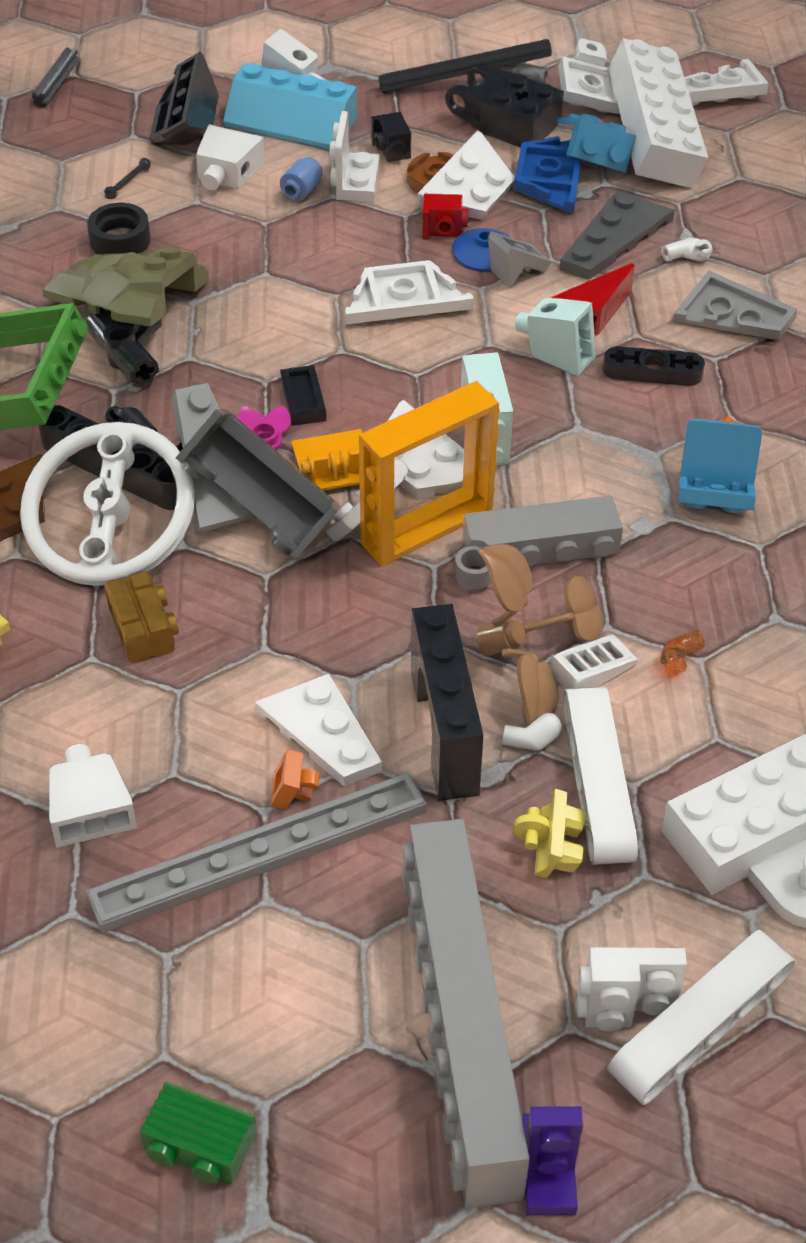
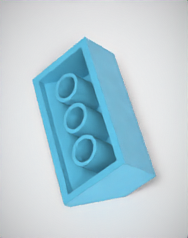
M244 63L233 78L223 126L330 150V143L333 141L334 122H340L341 112L348 111L349 130L357 119V86L347 85L341 81L333 82L319 79L312 75L305 76L290 73L283 69L266 68L254 63Z

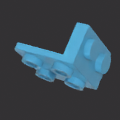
M569 113L568 118H558V125L573 129L566 156L626 173L636 135L626 133V126L612 122L608 124L599 122L600 118L588 114H581L580 116Z
M704 419L689 420L678 486V502L685 503L687 507L694 509H704L709 505L722 507L724 511L730 513H742L744 510L754 511L756 499L754 483L762 439L761 428L750 424Z

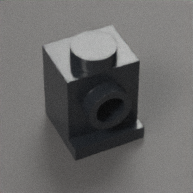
M401 112L371 116V143L377 147L378 151L383 152L387 162L411 158V130Z

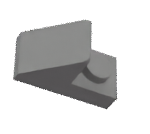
M493 231L488 236L491 271L508 287L514 285L522 270L530 272L532 268L545 272L551 263L532 244Z

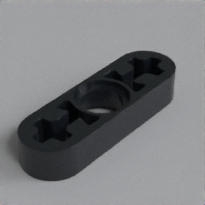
M615 346L606 350L603 361L604 374L614 380L693 386L700 383L705 367L704 359L693 352ZM655 363L662 367L653 369L647 367L646 364Z

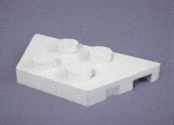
M477 130L421 189L415 202L423 205L424 193L463 195L462 208H469L468 217L483 220L511 189L515 177L483 134Z
M430 260L367 267L360 277V284L354 290L351 306L345 310L346 324L469 310L474 307V297L469 292L462 294L457 290L456 281L449 275L443 274L440 268Z
M403 400L399 402L389 420L403 415L414 408ZM446 434L394 458H399V460L406 462L408 475L399 485L415 499L434 497L440 493L449 494L463 485L464 449Z

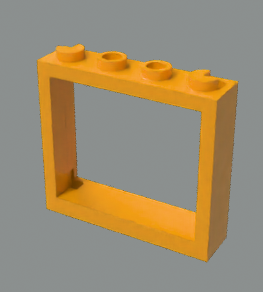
M474 381L359 434L361 545L381 567L463 527L464 514L493 510L500 409L499 402L494 398V394L488 392L478 381ZM465 425L463 487L394 520V458Z

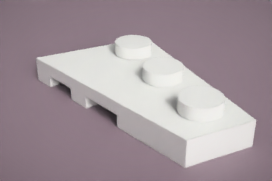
M329 674L255 701V712L264 720L269 718L280 728V733L290 742L295 740L309 752V757L344 787L382 772L381 759Z

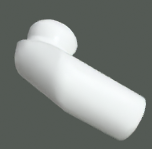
M693 237L664 245L661 248L662 257L667 262L680 257L697 262L705 261L712 252V245L708 240H699Z
M546 713L537 718L527 728L505 725L502 745L534 751L542 750L559 736L562 724L559 717L555 714Z

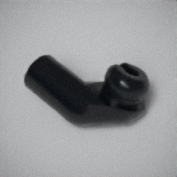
M112 406L105 413L107 423H133L151 428L157 432L156 427L137 408Z

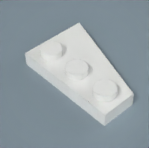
M749 59L740 61V66L730 69L729 65L718 67V73L716 74L700 72L684 77L692 105H698L704 101L725 102L730 98L739 97L753 99L757 95H766L768 92V82Z

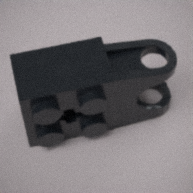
M484 65L474 66L467 73L468 86H452L445 94L446 105L454 115L480 127L479 132L519 148H521L522 142L544 140L558 126V118H562L563 90L554 88L547 83H540L526 78L522 74H515ZM475 74L481 75L485 81L482 84H478L475 80ZM453 94L462 97L465 107L456 104Z

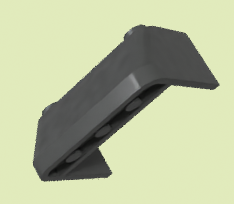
M216 409L176 456L180 463L187 462L183 468L191 476L200 482L204 478L214 481L267 525L275 536L272 543L289 556L291 554L296 560L340 507L332 497L226 409Z

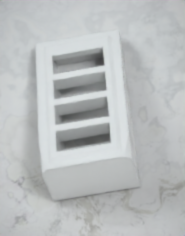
M612 634L556 654L552 657L551 669L556 681L564 689L596 688L636 666L638 659ZM612 649L620 658L615 659L608 650ZM601 655L607 663H603L597 656ZM590 661L595 667H591L587 662ZM580 667L583 671L579 672L576 668Z

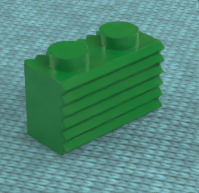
M169 1082L163 1084V1088L159 1092L158 1098L155 1100L154 1106L150 1109L149 1116L146 1117L145 1123L141 1126L140 1130L143 1148L150 1159L163 1166L170 1167L174 1163H179L183 1167H189L195 1177L210 1184H217L218 1181L233 1184L257 1133L255 1115Z

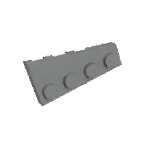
M208 383L176 389L171 396L178 439L182 441L183 448L216 409H220ZM193 477L195 489V520L193 524L195 534L257 518L214 481L204 478L200 482Z

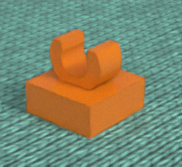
M289 749L286 750L274 771L270 807L287 810L293 798L301 801L311 800L312 789H317L319 786L320 773L313 769H302L303 753Z

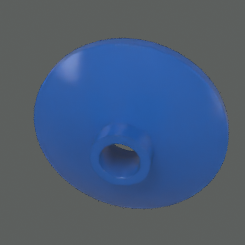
M472 229L462 233L455 239L452 253L455 260L467 269L479 272H492L490 268L488 236L491 231L510 236L495 229Z

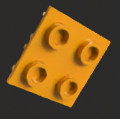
M357 429L291 441L299 470L323 491L360 484L359 434L362 433V430Z

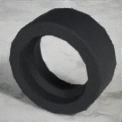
M119 202L101 206L93 211L87 220L90 246L96 254L129 252L138 254L144 252L151 242L148 215L142 208L134 204ZM124 227L133 229L124 234L113 235L105 233L114 228Z

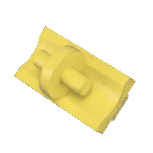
M555 789L552 792V802L549 805L543 806L541 809L530 807L527 814L515 819L513 828L515 836L525 841L526 849H536L534 876L547 879L554 869L574 873L583 860L582 845L565 841L564 835L574 838L579 836L585 824V811L567 805V792Z

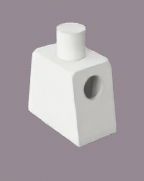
M279 29L263 43L262 67L276 70L283 69L290 73L305 76L312 75L316 78L327 80L317 75L319 61L317 54L286 31Z
M209 125L196 155L198 178L203 186L212 191L216 190L219 185L235 189L242 187L265 164L264 138Z
M76 744L69 747L65 751L66 762L53 765L50 768L49 819L56 848L137 829L132 799L111 756L105 753L91 756L90 748L85 744Z

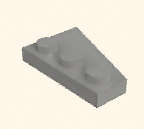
M708 271L674 312L673 322L780 340L796 319L797 309Z

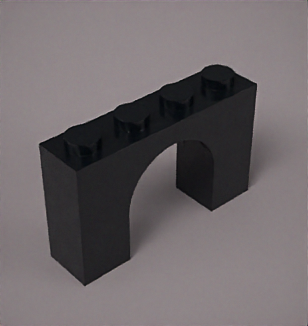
M453 604L412 608L411 674L417 702L429 701L432 730L431 770L438 801L480 796L484 734Z

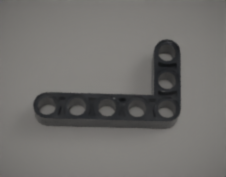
M54 405L46 424L38 425L43 448L49 451L56 443L70 434L89 426L98 425L99 423L64 406ZM182 441L176 446L179 452L183 449ZM97 444L79 450L66 459V461L100 477L103 458L98 452ZM135 444L132 448L135 459L132 466L125 470L122 489L163 509L174 510L177 499V487L170 466L156 451L147 446ZM121 449L114 451L111 455L118 453Z

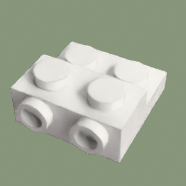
M590 947L587 966L579 967V989H576L575 992L576 1018H584L585 1027H597L602 1031L611 1032L622 1028H631L634 1011H643L649 1015H660L679 998L687 967L685 948Z

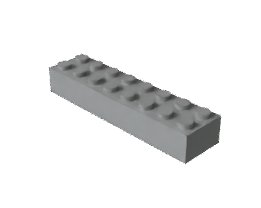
M464 819L410 825V843L402 844L405 867L402 868L404 893L405 895L409 894L411 906H408L411 933H416L417 945L414 948L417 972H422L424 985H421L423 1010L425 1014L429 1013L431 1027H428L431 1056H436L438 1070H435L437 1096L439 1100L443 1099L445 1114L442 1115L444 1139L446 1145L451 1144L453 1160L450 1161L452 1188L454 1192L462 1191L465 1209L524 1201L529 1155Z

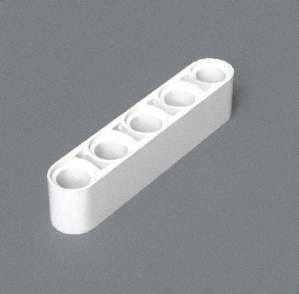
M606 687L565 689L563 696L564 716L581 810L585 811L584 830L590 862L592 865L636 862L638 856L637 835L608 690Z
M762 930L755 931L624 1045L609 1063L607 1072L642 1105L648 1104L780 986L794 969L796 959Z

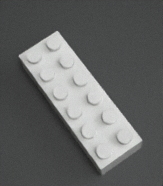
M622 38L609 66V72L623 126L627 127L626 133L636 135L631 152L635 174L693 188L708 160V155L677 52L664 46L659 48L648 45L639 39L629 40Z

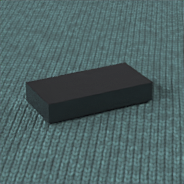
M315 366L281 369L280 378L288 412L291 417V425L327 421L326 409Z

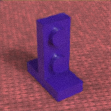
M582 1106L530 1107L529 1114H522V1124L529 1155L525 1187L526 1216L576 1215L578 1204L575 1166L583 1128Z

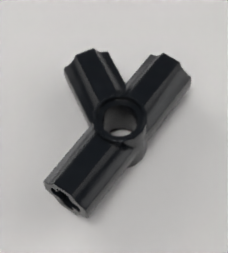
M99 307L100 313H90L85 320L88 333L107 353L110 366L121 369L132 383H139L141 386L151 383L154 376L159 372L157 361L143 345L162 326V320H158L152 326H144L112 320L111 311Z

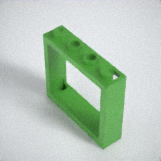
M74 303L0 313V348L49 342L26 392L23 394L0 396V430L46 424L88 332L86 321L82 319Z

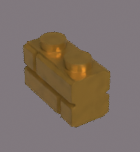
M147 571L130 575L128 579L123 577L106 582L104 587L108 608L128 662L134 664L148 660L151 656L159 657L172 653L175 649L173 636L179 634V629L173 611L166 613L164 607L168 606L163 585H154L152 577Z

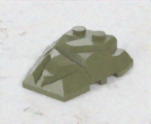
M174 246L138 254L133 252L95 254L89 259L79 260L75 265H71L65 273L59 272L43 288V297L63 304L74 303L75 306L88 303V312L100 313L99 307L111 310L112 320L152 326L166 315L165 288L195 292L209 281V273L202 264H196L194 253L182 252L180 248Z

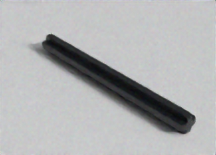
M543 39L380 74L378 76L381 92H389L467 75L477 65L500 68L542 59L552 55V47L549 39Z

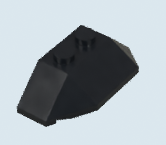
M201 51L176 66L173 72L175 76L167 84L157 104L149 138L152 144H189L198 138L203 139L209 125L213 126L219 94Z

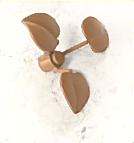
M494 544L483 547L477 552L481 555L487 566L496 597L506 612L492 618V623L479 626L477 630V643L481 652L486 656L501 653L503 658H519L517 677L528 727L543 714L555 712L559 693L554 673L549 664L538 662L536 653L516 650L520 644L524 643L525 633L572 619L577 638L584 642L596 640L601 635L604 618L590 582L583 576H575L566 582L564 589L565 602L570 611L569 613L527 625H522L519 621L511 619L510 617L528 605L526 594L533 587L532 575L528 562L518 549L507 544Z

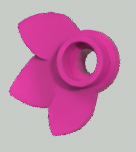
M243 406L237 416L240 421L276 451L282 445V435L291 427V417L284 406L273 409L266 416L247 406Z

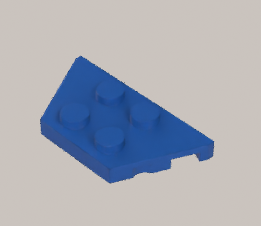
M554 136L545 140L522 142L514 190L574 214L582 160L566 156L570 140L560 142V137Z

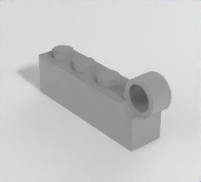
M612 495L464 514V548L459 550L455 557L456 581L468 589H481L489 585L491 580L487 566L477 551L494 544H507L518 549L525 557L529 566L620 554L623 526ZM467 566H478L482 568L473 570L467 568Z

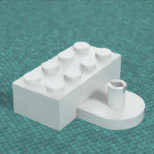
M806 734L668 801L661 830L711 895L748 877L779 916L789 923L802 928H806Z

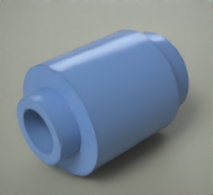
M310 157L297 160L280 178V188L284 195L296 202L303 201L321 182L323 173L321 165Z

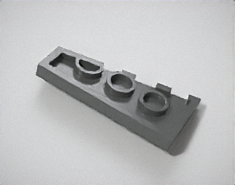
M617 190L561 258L560 270L590 280L614 263L618 254L621 252L628 253L636 247V242L642 237L649 238L656 233L659 225L662 223L667 225L673 221L675 210Z

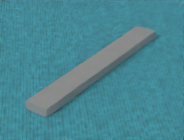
M408 772L86 890L87 897L101 933H105L426 813L427 803Z

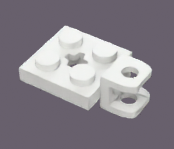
M580 38L576 46L577 53L575 58L562 56L558 65L561 90L564 91L563 101L574 106L582 105L594 108L602 113L610 112L619 115L620 111L609 68L604 67L607 60L604 46L599 42Z

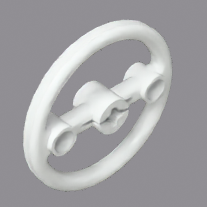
M124 422L102 423L70 434L43 455L33 468L25 484L21 498L20 517L27 544L38 560L50 571L63 579L78 584L106 585L108 581L123 577L128 579L130 575L150 571L174 551L190 524L194 510L195 489L193 477L183 468L187 462L180 463L176 459L180 452L165 436L151 428L138 424ZM97 444L98 452L103 458L100 478L91 481L84 491V502L93 515L90 535L80 544L79 553L82 557L81 561L73 563L59 556L44 539L39 523V504L43 490L55 470L67 458L79 450ZM141 444L156 451L170 466L177 487L176 505L173 516L160 538L135 558L117 564V554L112 548L115 527L123 524L131 512V505L122 491L124 473L134 462L133 446ZM121 449L118 453L111 455L114 451ZM104 550L101 556L93 558L97 552Z

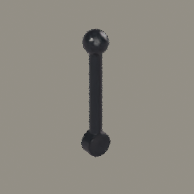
M147 158L140 159L139 165L114 186L104 189L105 197L107 199L116 198L118 190L142 170L150 168V160Z

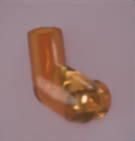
M695 630L666 642L659 660L660 664H664L667 675L673 676L686 671L687 665L683 657L705 647V641L701 632Z

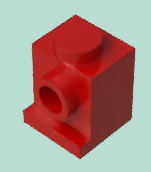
M424 193L422 239L429 240V236L461 235V227L468 228L469 208H462L463 195Z

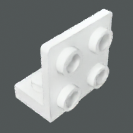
M342 111L340 122H334L333 141L330 143V160L334 161V168H331V187H336V200L374 202L380 154H369L367 152L349 153L348 111Z

